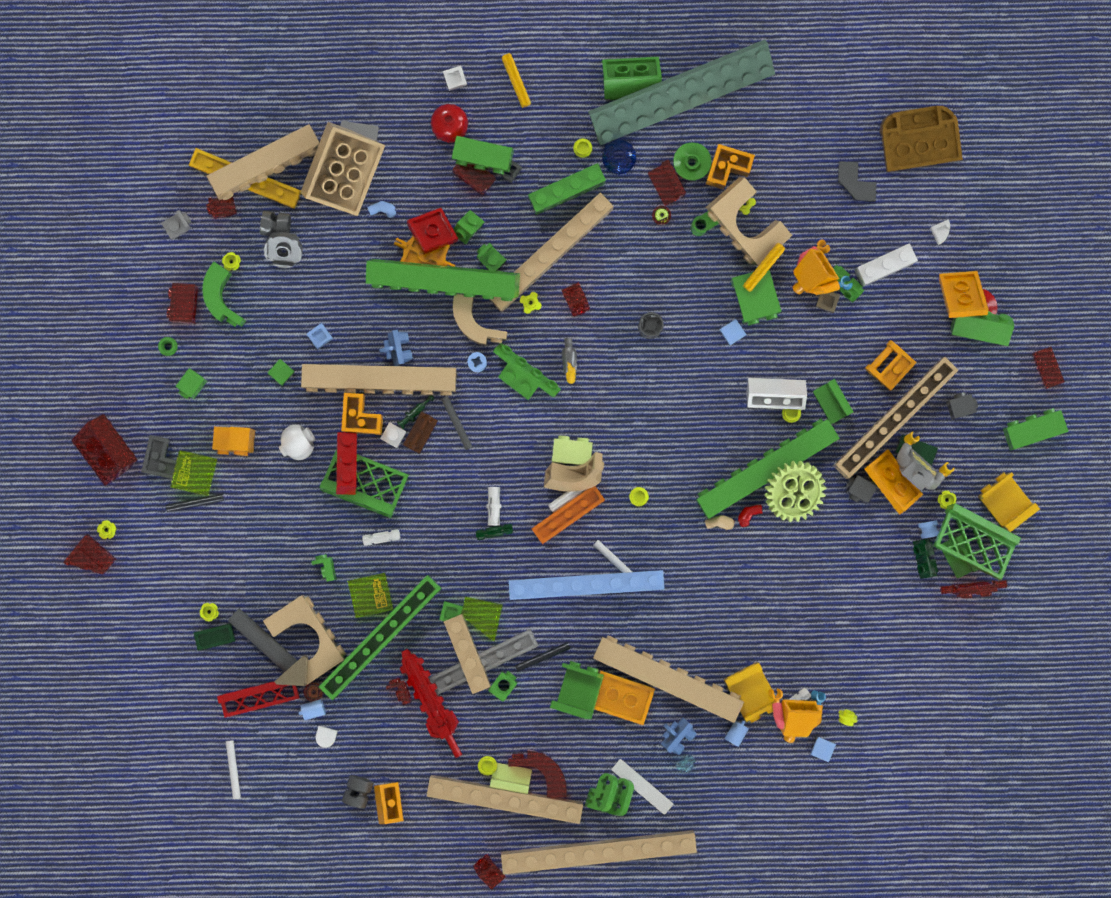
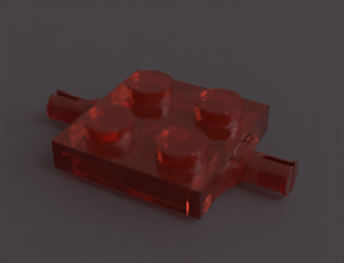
M993 580L992 582L952 584L950 586H940L941 594L953 593L961 598H972V594L980 595L981 597L992 596V592H998L997 589L1007 588V581Z

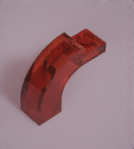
M528 749L527 757H524L523 753H514L512 757H508V767L529 766L543 773L547 782V798L567 797L564 773L551 756L538 750Z

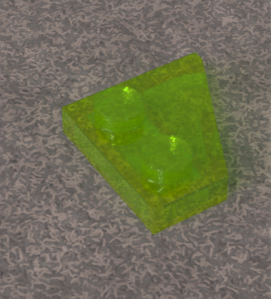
M465 596L461 614L489 639L495 641L503 605Z

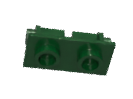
M930 538L913 541V551L916 555L920 579L937 576V572H939L936 558L929 559V556L935 555L933 542H930Z

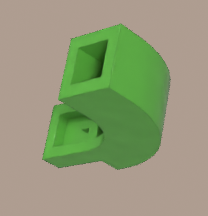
M213 261L203 281L204 302L210 313L220 322H223L228 317L226 320L234 327L237 324L242 327L246 320L231 311L225 305L222 296L224 286L232 274Z

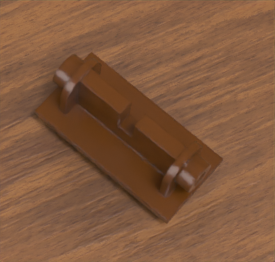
M421 411L403 445L420 454L438 420Z

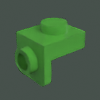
M469 210L457 222L453 230L458 240L467 244L471 237L483 226L484 221Z

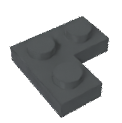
M154 435L149 436L141 472L177 480L178 472L182 474L181 470L183 468L181 469L184 464H182L183 461L166 458L170 439Z

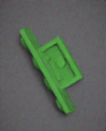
M499 344L493 352L508 363L498 378L527 400L532 397L538 387L553 398L561 390L555 381L549 380L539 369L533 368L527 363L526 359L512 352L509 346Z

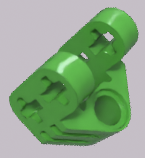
M604 773L600 776L596 789L590 787L585 806L612 815L624 816L630 805L634 784L628 779H617L612 774Z

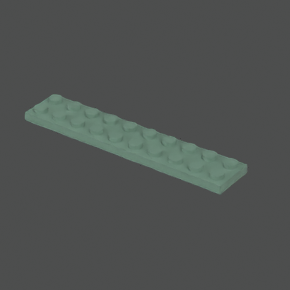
M764 39L588 111L599 145L601 146L775 75L768 43Z

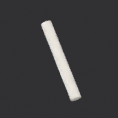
M599 540L596 541L593 546L622 573L632 572Z
M230 740L226 741L232 795L233 799H239L241 795L234 741Z

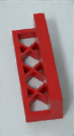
M272 681L217 696L218 703H221L224 718L296 700L300 696L295 685H292L295 696L286 697L282 695L281 691L283 688L290 685H279ZM272 691L277 695L272 702H267L262 699L265 692ZM252 695L258 699L253 707L243 703L247 696ZM232 700L237 702L239 706L236 711L228 713L226 702Z

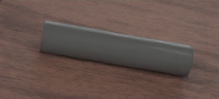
M240 608L229 618V623L284 672L298 661Z

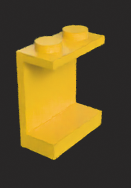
M1003 472L995 478L997 482L992 486L988 484L980 490L981 494L978 498L999 525L1011 532L1040 510L1036 503H1031L1012 477L1014 475L1012 472L1007 474Z
M755 662L723 679L729 692L732 691L740 695V700L744 701L740 713L746 722L749 720L751 723L761 718L760 715L766 711L768 714L773 712L772 704L774 699L768 694L772 688L759 662Z

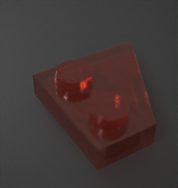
M87 534L63 563L65 565L77 566L84 570H92L103 575L117 559Z

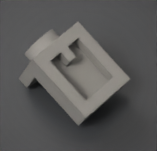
M178 210L176 211L177 214L161 223L171 240L192 229L189 225L191 220L186 212L182 213Z

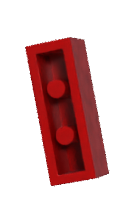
M337 432L336 494L355 495L357 432Z

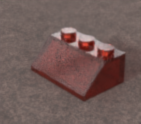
M104 414L87 422L71 440L104 486H107L130 469L138 460Z

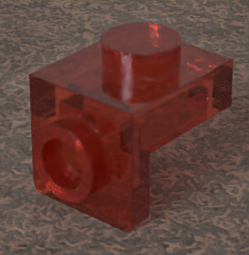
M488 854L480 858L473 865L477 875L491 890L506 878L505 874H503L502 870L492 861Z

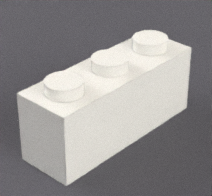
M909 243L857 267L854 271L860 284L864 287L913 265L918 260Z
M748 378V408L805 410L807 400L806 380Z

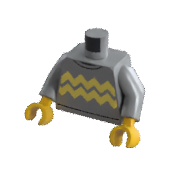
M914 432L905 435V443L897 455L900 472L919 490L922 491L924 488L934 490L945 477L954 471V467L951 470L947 469L946 465L949 462H946L939 468V472L912 449L911 445L918 442L920 437L913 438Z

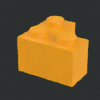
M718 144L706 185L724 190L730 172L748 177L755 155Z
M344 393L341 431L382 435L383 415L364 413L365 395Z
M214 426L212 449L217 450V454L229 455V451L237 456H248V453L254 452L255 430L243 427Z

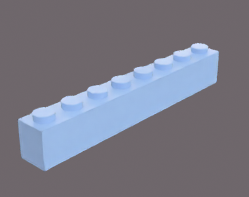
M663 570L509 580L510 600L664 590Z

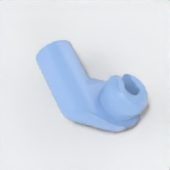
M380 201L367 207L371 216L379 212L386 213L389 218L396 215L395 206L385 201Z

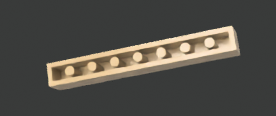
M601 192L514 272L520 273L519 296L613 211L614 206ZM494 297V299L489 300L502 313L518 297L514 298L513 301H502L501 297Z
M946 357L941 358L833 466L845 479H849L958 369Z
M302 364L301 387L306 389V392H318V389H325L326 393H337V389L344 390V393H356V390H364L365 394H375V390H381L383 394H394V391H402V394L413 395V391H421V395H433V392H440V395L451 396L452 392H456L457 369L444 367Z
M607 635V638L602 637L593 659L735 723L744 701L740 700V695L732 691L730 694L723 692V687L714 683L712 686L705 684V679L695 675V678L687 675L688 671L679 667L677 670L670 668V663L662 659L657 662L652 659L653 655L643 651L642 654L635 652V647L627 643L622 646L617 643L618 639L609 635Z
M435 775L430 776L427 797L580 824L583 802L530 792L528 794L492 788L490 785Z

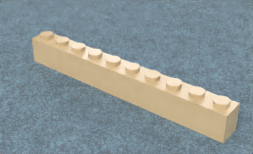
M693 830L503 851L501 852L503 874L690 854L697 853L695 833Z

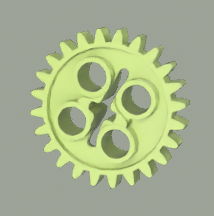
M792 461L791 466L784 463L783 470L777 467L779 473L772 472L771 474L774 478L767 480L771 485L765 486V489L769 491L764 494L768 499L765 502L770 506L769 509L774 512L773 514L776 517L780 516L783 521L787 518L789 522H792L793 518L799 522L801 516L806 520V514L808 513L813 516L812 510H819L816 505L823 504L820 497H826L822 492L826 489L823 485L825 480L821 477L822 474L817 471L816 467H811L808 462L804 465L802 461H799L798 465ZM806 481H809L806 486H803ZM787 497V500L782 502L783 498ZM802 499H805L802 504H799Z

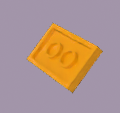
M978 271L939 274V282L949 318L988 315V306Z
M888 449L864 468L899 515L905 512L923 495L915 485L901 474L897 460Z
M600 670L599 673L604 674L595 710L644 725L655 688Z

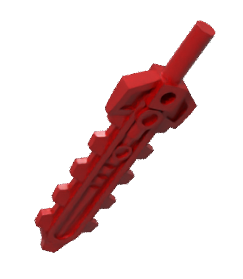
M406 649L402 651V667L400 670L402 674H407L409 679L406 682L408 686H413L415 690L414 698L420 699L422 703L420 706L421 712H426L429 717L425 724L431 737L445 738L455 758H458L462 753L452 734L455 733L459 721L452 710L444 709L442 703L445 700L442 696L437 695L435 691L438 688L436 683L430 682L429 677L431 673L429 670H424L422 664L425 661L423 658H418Z

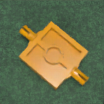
M413 235L407 242L398 237L394 242V245L404 249L400 260L402 262L456 266L446 261L450 245L423 255Z

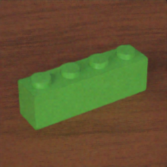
M597 163L528 194V199L535 214L538 215L605 185L606 179Z

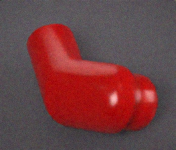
M761 504L743 508L738 516V522L741 527L749 526V521L753 515L763 514Z

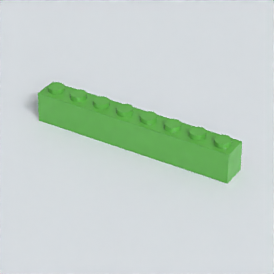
M370 259L367 260L366 284H372L373 288H383L384 285L390 286L392 290H401L404 287L412 292H419L420 289L427 290V293L431 294L443 291L445 295L451 296L463 293L464 297L482 295L483 299L501 297L502 301H513L514 298L519 296L520 273Z
M822 418L812 424V429L806 431L804 428L795 434L797 438L790 441L788 438L779 444L781 448L776 451L773 448L763 454V459L758 461L755 458L747 463L748 468L741 471L739 468L730 474L731 478L727 481L723 478L714 483V489L709 491L706 488L698 493L699 498L696 501L706 518L713 517L767 484L768 479L774 478L771 474L772 472L779 473L777 467L783 470L784 463L791 466L792 461L798 465L799 461L806 460L840 439L829 420L823 421Z
M427 575L329 675L319 688L331 700H334L425 607L442 587Z

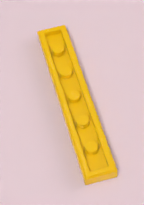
M195 148L189 167L211 174L232 162ZM269 177L263 182L251 184V187L247 189L295 209L301 195V190Z

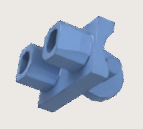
M392 330V332L388 333L389 340L383 341L384 348L379 349L380 353H386L387 360L392 359L394 366H401L405 362L412 360L411 350L402 351L401 344L409 342L408 333L398 332V330Z
M684 718L678 723L674 721L671 726L665 723L663 726L667 730L662 735L665 739L661 745L670 753L674 752L680 755L685 748L680 741L684 737L691 741L697 733L692 728L693 726Z

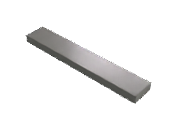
M530 628L479 653L485 671H488L539 645ZM460 663L429 677L430 682L436 683L438 687L435 690L437 695L467 681Z

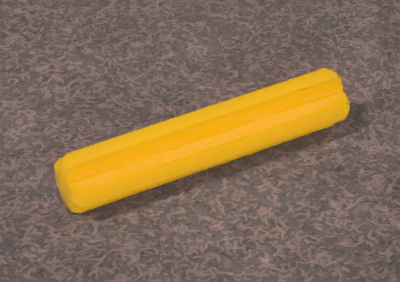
M510 53L503 55L502 61L521 107L524 108L531 105L512 55Z
M777 243L744 283L743 287L747 291L751 292L784 252L785 247L782 244Z

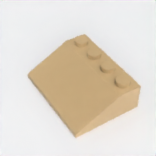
M327 122L300 193L306 199L358 216L385 145L347 128Z

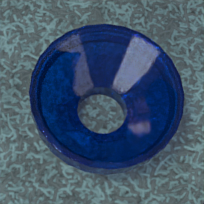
M624 140L610 142L602 152L604 167L613 174L622 175L628 173L636 163L635 149ZM617 150H622L625 153V158L621 161L614 158V152Z

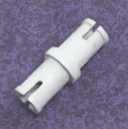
M488 487V504H486V508H488V525L500 526V508L502 507V504H500V487Z

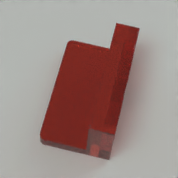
M669 159L662 162L661 166L648 172V176L664 206L686 195Z
M456 164L452 169L453 174L481 196H484L496 181V177L486 169L483 171L475 169V165L467 164V167Z

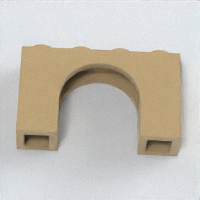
M739 177L706 207L709 211L707 214L714 222L717 221L721 225L719 229L725 236H730L733 240L731 242L738 251L741 250L745 254L743 258L750 265L759 266L777 243L784 244L792 234L781 221L777 220L773 221L755 237H745L739 231L736 224L737 212L756 193V190L745 177Z
M301 595L263 622L273 637H276L297 623H304L315 629L319 636L320 644L315 656L308 660V685L346 659L344 657L346 652L341 645H336L333 640L336 638L330 628L327 630L323 625L325 620L319 612L316 614L312 608L315 605L310 597Z

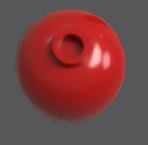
M444 104L434 111L430 125L437 139L453 143L456 140V136H465L469 122L462 108L455 104Z

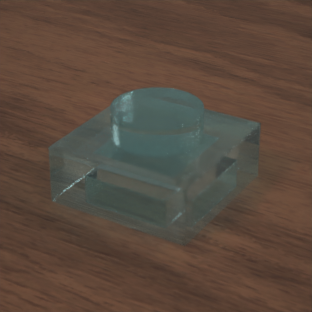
M689 754L675 766L680 773L683 771L687 773L695 767L693 763L696 760Z

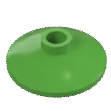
M686 143L679 147L674 155V168L678 175L686 180H699L710 170L711 155L699 143ZM694 160L695 165L690 166L688 161Z

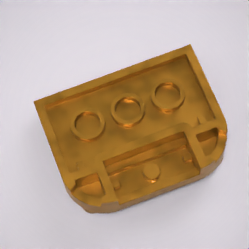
M931 106L894 112L882 120L880 134L882 136L886 172L963 160L958 120L956 115L947 107Z

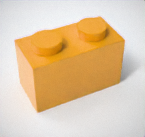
M398 782L374 785L379 824L404 821Z

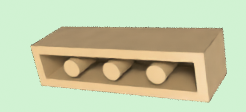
M463 614L444 621L472 694L491 687Z

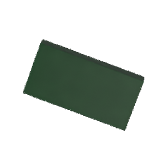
M903 434L901 435L895 450V453L897 454L899 453L902 445L905 443V435ZM921 441L911 445L912 449L932 466L938 448Z
M231 623L193 632L198 651L236 642Z

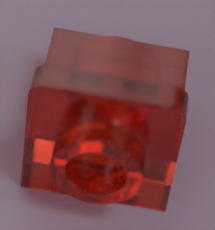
M233 196L227 200L208 198L209 203L206 204L207 211L215 219L237 214Z
M579 282L561 290L573 317L582 315L590 309Z
M399 677L390 680L389 685L385 686L386 690L398 687L396 695L398 701H402L403 705L412 702L406 680L401 681Z

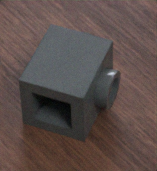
M959 393L954 395L955 399L946 401L951 420L977 412L978 403L976 398L972 397V394Z
M856 475L854 478L850 477L845 487L848 488L846 491L849 494L848 498L857 503L861 501L867 504L878 486Z

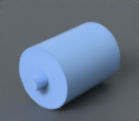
M322 699L301 704L299 715H303L304 720L326 715Z
M742 720L741 723L735 721L724 739L739 747L749 730L748 727L744 726L745 721Z

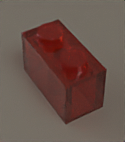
M172 283V288L169 287L168 298L171 299L170 306L167 307V318H169L170 322L195 325L198 297L197 285Z

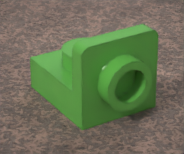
M491 243L487 246L483 244L477 251V259L488 270L497 271L507 261Z
M327 554L315 556L316 560L311 561L312 565L323 563L324 567H321L323 578H326L327 582L337 580L333 558H327Z

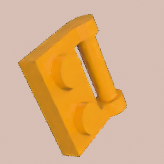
M892 340L886 344L887 347L880 355L865 367V370L889 391L917 363ZM894 351L897 356L881 373L878 372L876 369Z

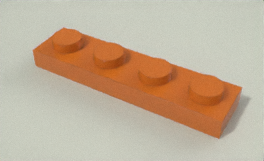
M596 486L589 488L534 526L532 530L540 542L544 544L604 502L605 499Z

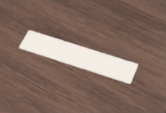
M622 759L611 769L620 778L632 781L634 790L664 815L672 807L673 803Z

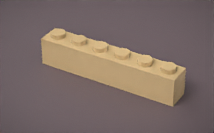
M310 124L207 175L208 181L219 200H227L234 195L233 193L239 190L245 191L251 187V184L263 182L269 175L273 173L279 174L285 170V167L297 165L307 156H315L319 141Z

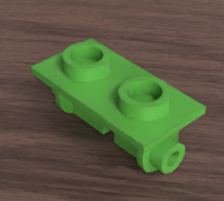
M836 265L833 268L839 277L838 282L841 281L843 276H850L842 266ZM854 278L844 282L846 285L852 283L853 287L851 289L845 290L843 287H840L844 297L852 303L865 291L862 288L863 286Z

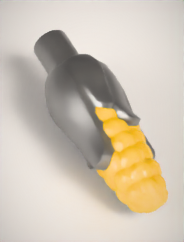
M564 338L565 348L562 350L563 373L566 374L567 382L573 384L576 378V371H578L577 353L572 345V338Z

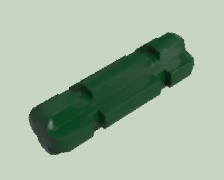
M505 524L502 527L501 525L486 528V530H477L475 532L477 540H484L486 537L493 538L503 536V534H512V524Z

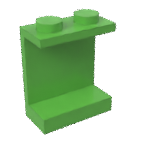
M770 270L767 271L751 292L747 291L743 285L753 272L733 277L730 280L732 288H735L743 316V324L748 323V326L760 323L759 319L766 318L767 321L778 318L777 314L782 312Z
M570 661V664L563 663L562 667L567 668L559 698L558 701L552 700L550 708L580 718L592 719L604 674L598 673L599 669L590 666L587 669L581 668V664Z

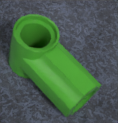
M709 211L701 216H697L693 220L690 230L694 235L702 236L719 224L708 216L707 213ZM695 223H703L705 229H697Z

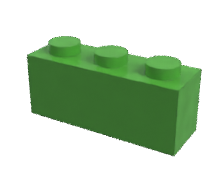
M456 136L452 159L459 166L467 167V164L475 165V169L485 171L486 168L493 169V173L504 175V172L509 173L514 150L511 147Z
M988 311V315L953 318L951 323L952 335L1004 346L1009 345L1014 329L1013 318L1006 314H992L990 311Z
M1052 408L1043 411V416L1037 417L1034 414L1025 417V422L1019 423L1016 420L1007 423L1008 427L1004 428L1003 432L1009 450L1021 448L1069 432L1062 411H1055Z

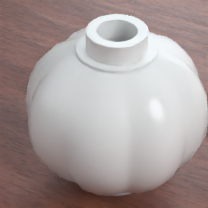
M290 425L282 432L279 449L283 456L288 455L294 460H303L311 455L314 449L313 441H315V437L308 427L304 429L301 425Z

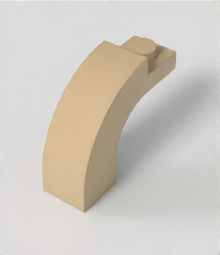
M462 294L454 296V317L459 329L468 339L487 346V339H491L492 343L499 344L507 340L506 331L486 329L475 322L472 316L474 297H464Z
M595 452L586 463L578 466H566L552 462L545 470L544 487L570 492L586 490L596 486L601 482L604 462H602L603 454Z

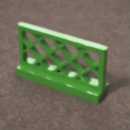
M336 449L326 475L320 484V491L391 519L409 475L357 454V462H365L368 468L356 474L360 487L356 488L355 495L336 494V482L329 480L330 474L336 471V468L333 469L337 459ZM377 468L383 469L385 476L375 480L372 470ZM369 472L373 481L362 485L359 476ZM395 475L403 477L400 485L392 486L390 477ZM387 479L390 489L380 492L377 483ZM374 484L378 494L373 496L367 495L364 488ZM392 491L395 497L392 505L384 502L382 495Z
M956 503L948 505L945 510L946 516L933 546L997 580H1002L1016 545H1019L1021 538ZM950 518L956 520L958 529L951 531L949 526ZM968 527L973 529L975 537L967 539L964 529ZM960 530L963 542L956 544L952 533ZM943 536H949L952 546L946 547L940 544ZM980 537H988L992 546L984 548ZM976 539L980 550L972 552L969 541ZM965 543L968 554L963 556L959 553L957 546ZM1001 544L1008 548L1006 555L1002 557L997 548ZM993 548L996 559L989 561L985 550ZM981 552L985 563L978 564L974 554ZM998 561L1000 566L998 573L992 570L990 563Z

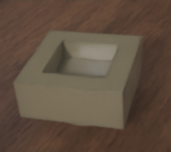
M831 292L819 295L815 307L834 313L840 294Z

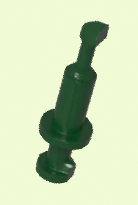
M428 396L423 403H419L409 413L406 411V417L402 421H398L397 424L404 429V426L410 420L414 422V418L425 409V405L430 400H434V396Z

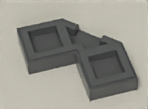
M839 161L838 182L851 194L855 201L875 202L876 182L858 181V162Z

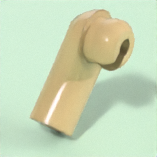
M725 515L705 520L708 529L718 526L725 530H730L735 524L732 518Z

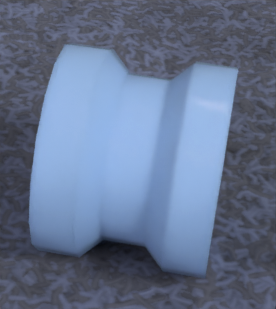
M475 352L468 357L467 363L473 372H482L486 368V357L482 353Z
M937 520L918 524L922 531L921 539L938 535Z

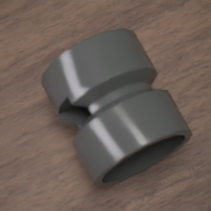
M272 211L262 212L260 235L269 236L274 232L290 233L291 214L279 213L276 215Z
M655 312L645 313L638 323V331L646 339L657 338L664 327L662 317Z
M350 775L347 783L349 789L344 792L342 802L353 807L365 809L369 799L367 794L371 792L374 782L360 776Z

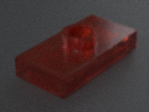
M1052 347L1032 353L1045 389L1065 382Z

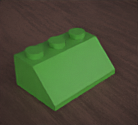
M659 57L602 59L605 99L617 100L662 81Z

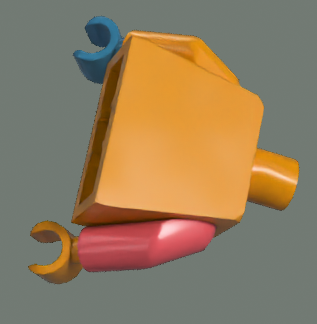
M819 240L817 247L813 246L800 254L797 267L793 271L798 282L792 287L794 292L799 295L804 291L815 295L828 294L840 290V287H843L845 290L853 287L852 283L844 284L845 281L850 280L849 276H843L840 282L837 281L839 277L824 255L830 251V246L826 245L825 240Z
M777 688V695L774 696L773 689L769 690V696L774 699L772 704L776 726L784 735L783 738L786 742L793 743L796 737H808L812 730L821 723L823 710L821 703L826 699L825 693H818V691L813 690L811 699L814 701L783 699L782 703H780L783 692Z

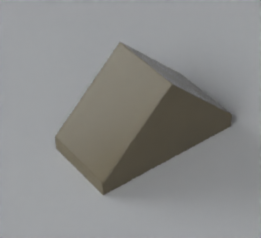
M302 656L274 682L279 685H307L308 656Z

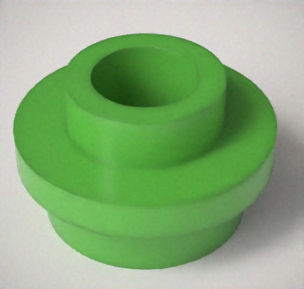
M164 337L160 340L158 349L161 354L172 356L176 353L178 344L175 339ZM168 343L172 346L170 350L165 349V345Z

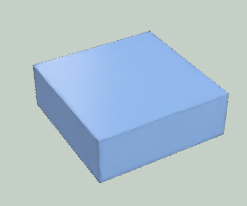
M736 319L720 329L729 345L746 336V333Z
M322 323L307 333V336L317 350L333 340Z
M817 736L810 754L829 762L836 744Z

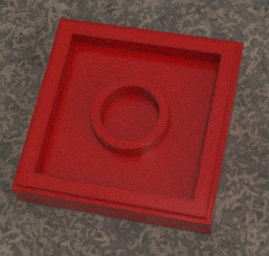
M442 208L407 220V225L423 255L458 241V237Z

